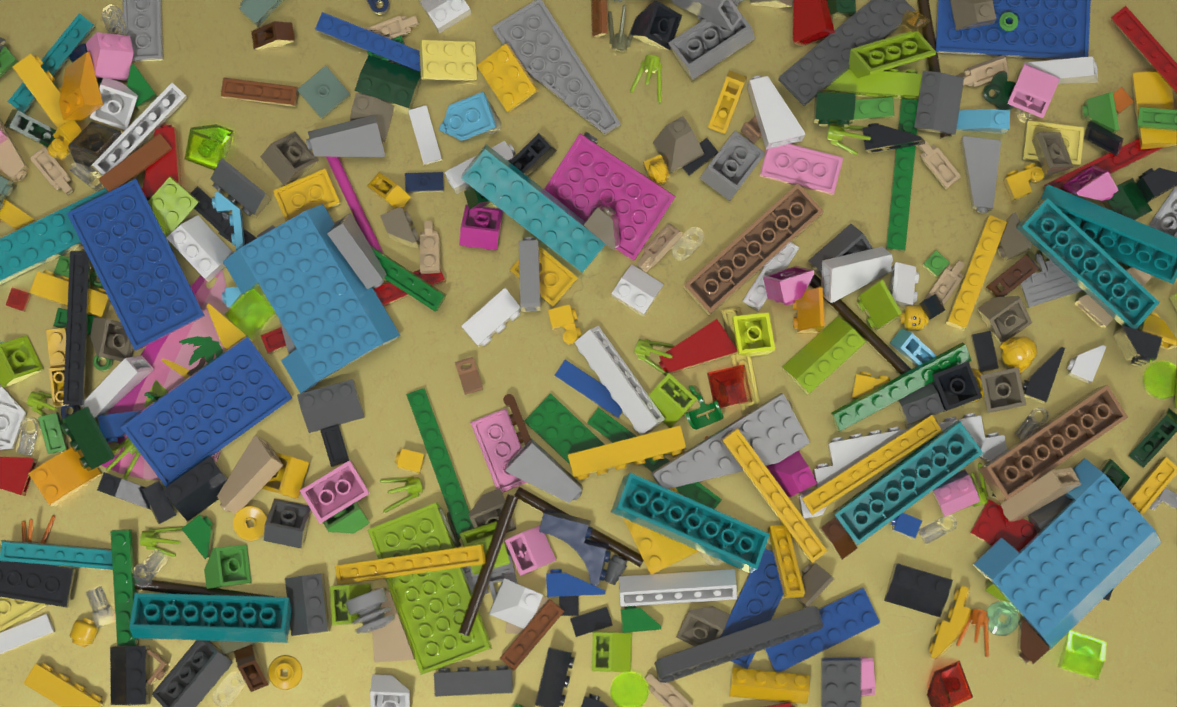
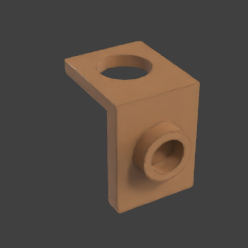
M756 115L748 123L745 122L740 130L753 143L762 136Z
M470 357L455 362L464 394L467 395L483 390L474 358ZM463 364H471L468 368H461Z
M148 649L147 653L161 663L147 681L151 685L157 679L160 681L167 672L165 668L169 663L152 649Z

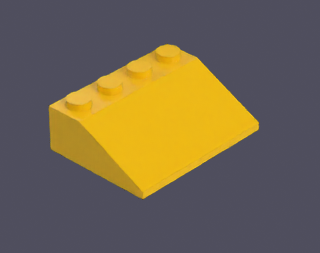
M676 487L669 489L675 493H678ZM623 518L651 575L699 552L694 548Z

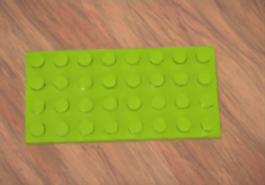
M433 503L368 529L378 559L454 549L455 546L451 535L439 512V503ZM462 567L385 578L421 675L492 648L479 611L470 636L458 633L472 595Z

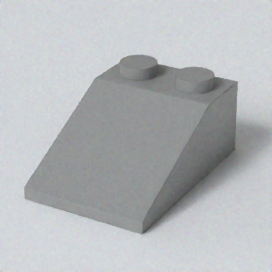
M734 131L700 176V179L730 201L765 155V152L737 131Z

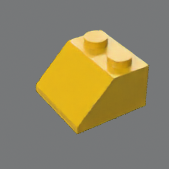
M276 453L283 466L262 489L298 499L309 462Z

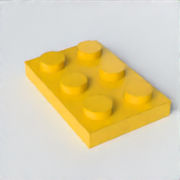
M508 43L476 65L507 112H511L539 91Z
M325 168L273 190L286 222L302 212L322 204L326 210L341 204Z
M539 246L540 295L542 299L554 307L576 282L578 277ZM518 259L511 267L510 272L520 279Z

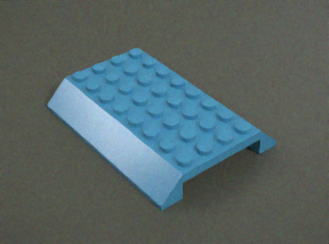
M323 204L302 212L239 248L223 261L242 295L260 285L297 349L281 361L300 394L365 354L401 336L373 288L371 287L367 290L327 233L334 225V222Z
M1086 458L1073 468L1081 485L1065 494L1069 499H1073V501L1022 550L1018 552L1003 538H1000L973 564L986 579L992 581L1022 614L1050 649L1161 544L1154 528L1109 478Z

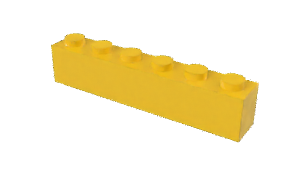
M991 215L986 218L945 324L962 331L966 329L1006 227V221Z
M676 426L568 454L573 477L583 480L590 478L589 474L596 472L598 476L608 473V469L615 468L616 471L627 468L626 464L634 463V466L646 463L645 459L653 458V461L663 459L664 455L671 453L672 456L682 454L683 450L686 449L681 426Z

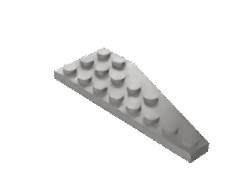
M542 0L533 1L492 27L502 45L509 44L527 73L600 132L606 135L621 125Z
M780 393L652 472V475L658 485L670 489L743 471L721 441L735 428L739 429L765 466L779 463L810 442L784 394Z

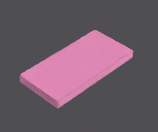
M792 144L766 150L760 176L792 185L798 183L801 187L834 195L843 157Z
M505 408L470 422L496 489L501 488L503 493L527 483L505 471V465L522 449L507 409Z

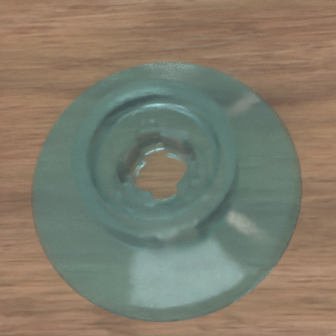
M998 601L987 608V617H989L988 630L998 636H1006L1015 631L1019 623V614L1012 604ZM1001 614L1006 616L1004 623L998 620Z

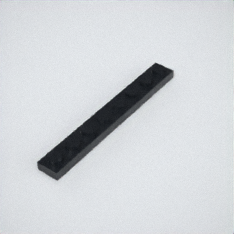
M70 251L63 405H84L90 259L86 251Z

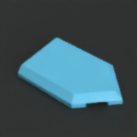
M480 92L449 105L439 131L464 141L496 128V121L486 94Z

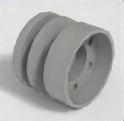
M384 588L364 594L345 603L350 615L359 614L360 616L353 621V625L361 622L363 624L362 627L355 629L357 634L375 631L395 620L394 615L387 617L384 615V613L392 610L391 607L381 608V604L388 600Z

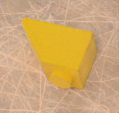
M380 172L367 185L371 191L394 209L403 208L411 198L402 188Z

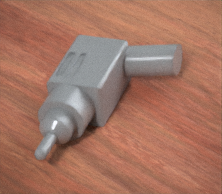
M1165 488L1149 508L1155 510L1162 502L1176 509L1177 494Z

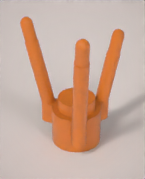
M54 515L51 516L41 543H45L55 519ZM33 519L29 520L28 541L26 538L25 521H22V542L38 543L32 541Z
M972 609V614H970L956 646H960L971 621L972 625L976 626L974 642L977 643L980 627H983L984 624L985 657H989V617H987V611Z

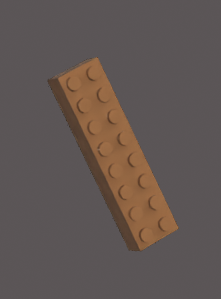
M797 183L684 285V289L710 316L815 222L824 211Z
M1108 385L1098 387L978 470L999 502L1006 501L1127 419L1128 416Z

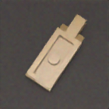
M398 16L366 28V30L393 39L412 32L410 28L418 26L419 22L416 16L408 19L406 16Z
M1002 55L968 67L964 70V73L956 76L964 78L963 86L967 84L968 86L976 87L992 81V78L997 73L1006 72L1007 75L1010 73L1006 57Z
M926 141L925 144L917 145L922 152L920 157L945 189L961 178L960 174L938 147L936 148L934 144L930 147Z
M45 146L30 157L31 161L57 191L61 188L67 195L74 191L68 184L71 180L68 177L69 175L57 160L48 154Z
M425 221V232L420 234L421 274L440 273V237L438 231H434L432 221Z
M670 223L667 224L643 249L644 253L637 262V265L644 272H647L660 261L683 234Z
M958 260L953 268L949 265L924 300L936 294L944 306L962 280L963 274L960 271L965 263Z
M651 673L644 678L652 685L649 688L651 693L665 707H692L668 682L661 683L659 678L656 679Z

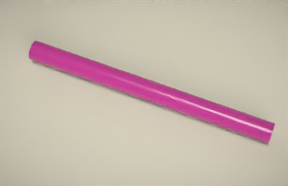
M325 156L363 235L371 246L383 253L339 157Z

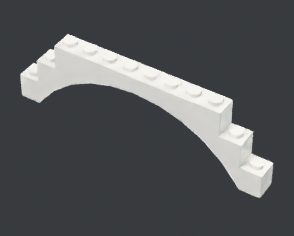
M975 413L964 415V419H958L983 451V454L979 456L980 459L989 462L1007 450L1004 435L999 436V433L996 432L987 434L988 438H985L981 415L976 416ZM956 416L945 418V422L938 423L943 431L957 421ZM916 424L907 425V429L900 430L899 427L889 428L887 433H881L880 430L869 432L870 436L862 437V434L851 435V439L843 440V437L831 439L832 443L827 444L831 466H828V463L817 465V469L813 470L814 478L817 482L816 489ZM813 489L802 491V495L798 496L801 514L804 519L822 516L827 508L826 506L811 515L801 498L811 493Z

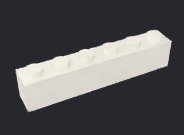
M171 83L92 165L102 175L106 174L137 151L155 132V129L159 128L182 105L187 96Z
M599 326L590 329L574 342L578 351L589 362L590 368L599 376L600 382L609 390L612 399L619 404L623 414L629 418L636 432L644 435L665 420Z
M735 569L619 576L621 607L737 599Z

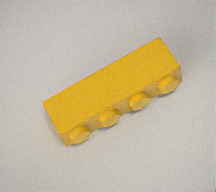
M29 54L12 67L58 129L60 126L71 121L63 120L62 112L60 111L59 99L62 88L60 86L56 88L52 83L55 79L49 71L44 72L41 67L43 62L37 55Z
M44 270L43 273L37 271L30 293L68 306L69 278L62 276L61 279L54 277L55 273ZM89 285L88 313L100 318H106L111 304L106 291L100 288L97 291L90 289L91 285Z
M44 662L42 664L35 663L23 683L60 707H103L105 704L100 701L102 698L93 692L91 694L84 691V686L77 682L75 684L69 682L68 676L61 672L56 674L51 671L52 667Z
M732 668L730 697L807 704L810 692V675Z

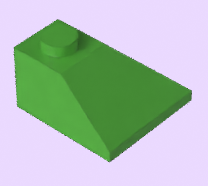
M1113 92L1086 99L1081 106L1083 117L1086 116V122L1090 123L1092 121L1114 134L1118 132L1119 124Z
M355 502L325 520L323 524L328 532L354 534L368 525L369 521L358 502Z
M247 545L213 548L204 569L206 589L251 583Z

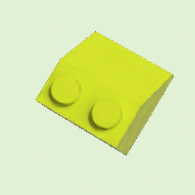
M769 313L732 317L738 355L751 357L768 355L775 351Z

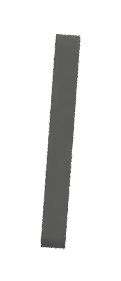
M811 606L655 661V667L659 681L661 683L671 682L816 632L824 627L819 609L816 606Z

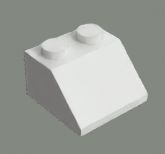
M465 0L419 1L439 34L471 14V10Z
M103 78L99 87L103 106L93 112L90 118L126 130L138 95L121 82Z
M895 262L891 267L889 292L898 306H913V302H917V291H914L915 284H918L919 272H916L915 266Z
M631 264L613 290L611 297L644 317L664 284Z

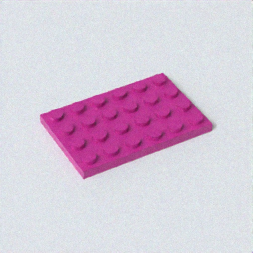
M581 133L544 189L585 222L598 207H606L607 205L616 212L615 216L618 217L621 245L616 249L632 260L637 258L676 198L674 194Z

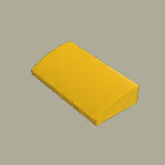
M1158 72L1132 73L1131 82L1137 126L1139 107L1175 110L1172 88ZM1138 128L1141 149L1177 146V131Z

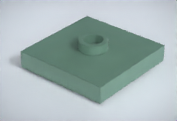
M327 66L323 67L298 88V92L321 119L351 95Z

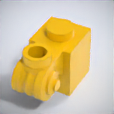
M71 120L60 126L53 134L55 139L48 146L47 152L51 157H59L62 160L70 154V151L74 150L76 152L81 149L87 136L75 120Z
M662 155L643 161V166L649 179L658 185L667 183L670 175Z
M1032 163L1025 166L1024 171L1018 173L1017 170L1006 174L1007 177L1003 182L1011 201L1032 193L1029 180L1033 183L1040 182L1044 177L1042 168Z
M569 304L548 310L552 330L564 328L566 330L563 333L564 343L567 345L575 344L574 342L582 336L580 327L575 326L574 320L577 319L575 308L571 309Z
M860 372V375L856 374L851 398L857 399L889 382L890 377L879 376L877 379L871 377V374L866 372Z

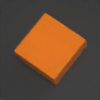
M1122 87L1113 94L1117 114L1134 102Z

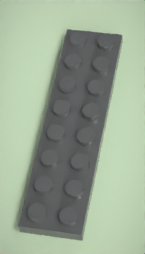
M870 0L835 30V33L828 35L779 76L778 80L803 106L807 105L816 97L817 92L825 90L850 69L849 57L852 48L885 39L913 16L916 10L906 0Z

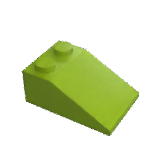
M883 280L857 297L858 301L856 303L861 312L865 311L868 316L866 318L868 325L871 329L875 328L876 331L895 321L902 314Z

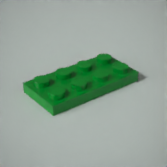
M551 393L524 421L569 464L568 454L605 445Z

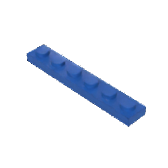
M324 12L321 13L315 28L316 31L421 72L419 50Z

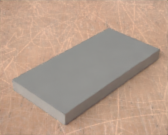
M123 0V35L130 36L134 52L132 62L163 60L161 0Z

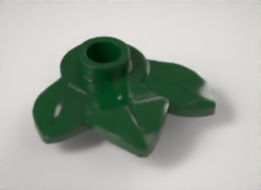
M1006 72L997 73L992 78L991 84L984 87L983 97L986 101L994 103L999 109H1012L1014 106L1007 103L1016 83L1007 81ZM993 89L995 95L991 97L989 91Z

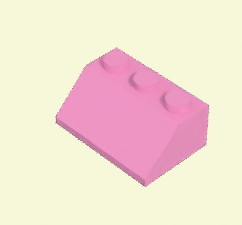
M351 460L300 490L319 523L324 522L370 494Z

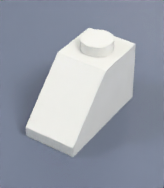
M1102 345L1074 357V359L1071 358L1067 366L1069 370L1067 375L1088 384L1091 383L1106 346Z

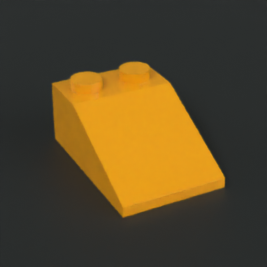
M90 52L83 54L65 69L59 99L63 120H84L103 106Z
M822 287L805 291L802 298L795 300V303L792 304V309L796 310V317H793V328L797 329V333L821 332L824 328Z
M72 447L28 473L50 506L57 505L102 474L98 467L90 471L87 468L84 469L80 464L79 459L81 457L78 451L75 452Z

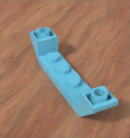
M215 192V197H212L213 208H216L217 212L232 211V214L229 215L230 226H234V233L231 234L232 245H236V250L245 246L242 210L220 192ZM238 287L225 288V292H222L223 304L226 303L227 307H233L242 296Z

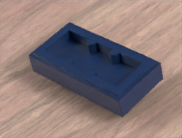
M443 172L405 173V192H444Z

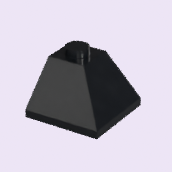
M654 1L635 18L630 35L644 43L671 50L668 43L675 38L682 15L659 1Z
M969 361L932 375L934 387L945 410L943 412L982 398Z

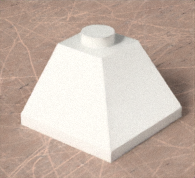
M504 578L489 615L525 629L535 615L543 595Z
M372 674L370 688L371 707H410V691L392 675Z

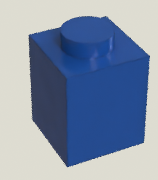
M901 513L891 521L890 525L893 526L892 531L915 539L922 520Z

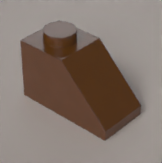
M274 21L251 31L254 50L284 46L295 41L292 22Z
M834 517L819 528L842 560L857 549L849 533L837 517Z
M1025 620L1019 621L1017 650L1020 654L1018 656L1025 664L1033 665L1050 648Z
M251 644L234 651L237 667L250 692L268 686L266 675L253 645Z

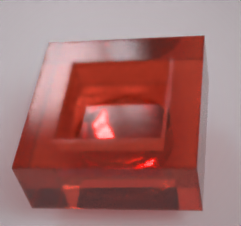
M11 288L6 306L25 312L31 294Z

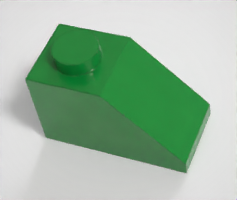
M132 64L130 66L127 87L138 95L134 107L142 110L158 96L138 68Z
M199 514L181 529L203 558L208 560L212 551L214 529L211 526L213 522L207 515L204 517Z
M624 606V609H621L623 633L662 630L661 625L641 608Z

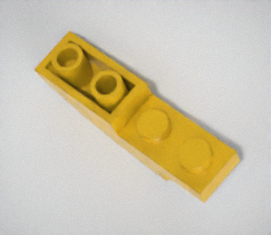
M67 327L46 330L50 361L49 374L54 407L65 406L63 405Z
M961 585V589L956 590L954 596L956 604L954 608L951 607L948 618L951 619L950 622L942 620L941 624H937L935 630L937 638L935 642L931 643L929 649L931 658L937 659L944 654L962 633L972 611L970 608L965 607L970 588Z

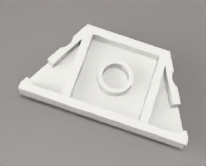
M1 385L0 450H8L14 448L27 412Z

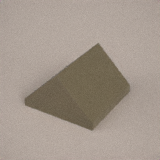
M1038 132L1035 135L1032 143L1044 176L1073 168L1061 132Z

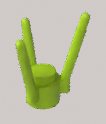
M646 55L645 61L641 62V67L630 92H634L644 68L647 72L646 85L649 84L651 73H656L657 71L658 103H661L662 64H660V57Z
M830 124L827 139L831 140L830 144L837 145L854 155H858V152L838 142V140L842 141L843 136L871 140V137L845 132V130H863L864 126L840 127L838 124Z
M639 339L634 353L638 355V359L645 361L667 376V371L664 372L660 366L646 356L649 357L652 352L663 357L672 358L670 354L653 349L652 345L673 348V344Z
M32 391L27 399V405L32 407V411L39 413L41 416L47 415L40 410L44 407L53 411L57 410L56 407L46 403V398H52V394Z
M129 438L112 450L114 454L121 448H125L106 468L109 471L128 452L132 455L136 453L123 476L124 479H127L141 455Z
M978 463V469H979V468L982 467V464H981V463ZM971 472L972 482L980 499V502L973 504V507H977L988 502V494L985 480L979 472L981 488H979L975 475Z
M419 477L381 479L380 483L407 482L405 486L388 490L389 494L407 490V494L411 493V495L384 509L383 512L386 513L413 498L419 497L418 493L423 492Z
M183 527L149 528V531L143 530L140 537V545L146 546L147 550H154L175 557L174 553L155 546L158 545V542L178 545L181 542L159 538V535L156 533L180 531Z

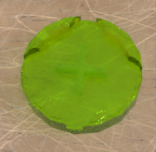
M1159 361L1151 364L1143 375V385L1148 394L1156 399L1173 397L1176 392L1177 367L1168 361Z
M624 672L614 679L610 693L614 704L618 707H642L647 701L649 690L645 679L639 674Z

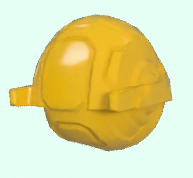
M1026 336L1012 337L999 346L1002 348L1001 357L1004 364L1010 369L1019 367L1020 373L1027 369L1037 356L1035 342Z

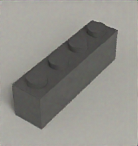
M489 666L477 667V671H469V667L458 668V672H450V668L438 669V672L434 673L435 696L513 693L512 669H508V666H496V670H489Z

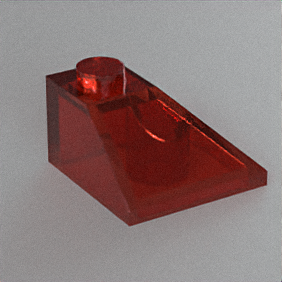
M745 365L707 373L713 402L717 400L721 409L752 402Z
M960 661L934 671L927 692L931 707H954L973 698Z

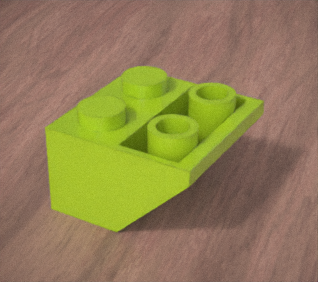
M670 373L649 394V397L665 418L663 422L669 428H672L697 401V398Z
M497 521L460 533L463 546L483 544L486 556ZM504 542L493 569L510 564ZM482 564L470 566L473 575L480 573Z
M371 584L330 586L332 625L353 624V621L360 617L359 614L350 615L345 603L370 593Z
M593 632L592 671L631 672L632 633Z

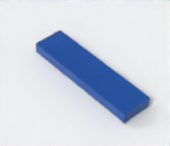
M564 360L554 376L619 418L622 409L612 399L611 393L606 386L567 360Z

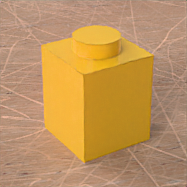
M401 449V452L396 454L395 463H397V468L421 474L425 454Z

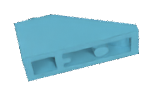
M959 110L956 130L1007 133L1010 125V110Z
M902 328L890 342L897 351L916 366L936 357L913 333Z

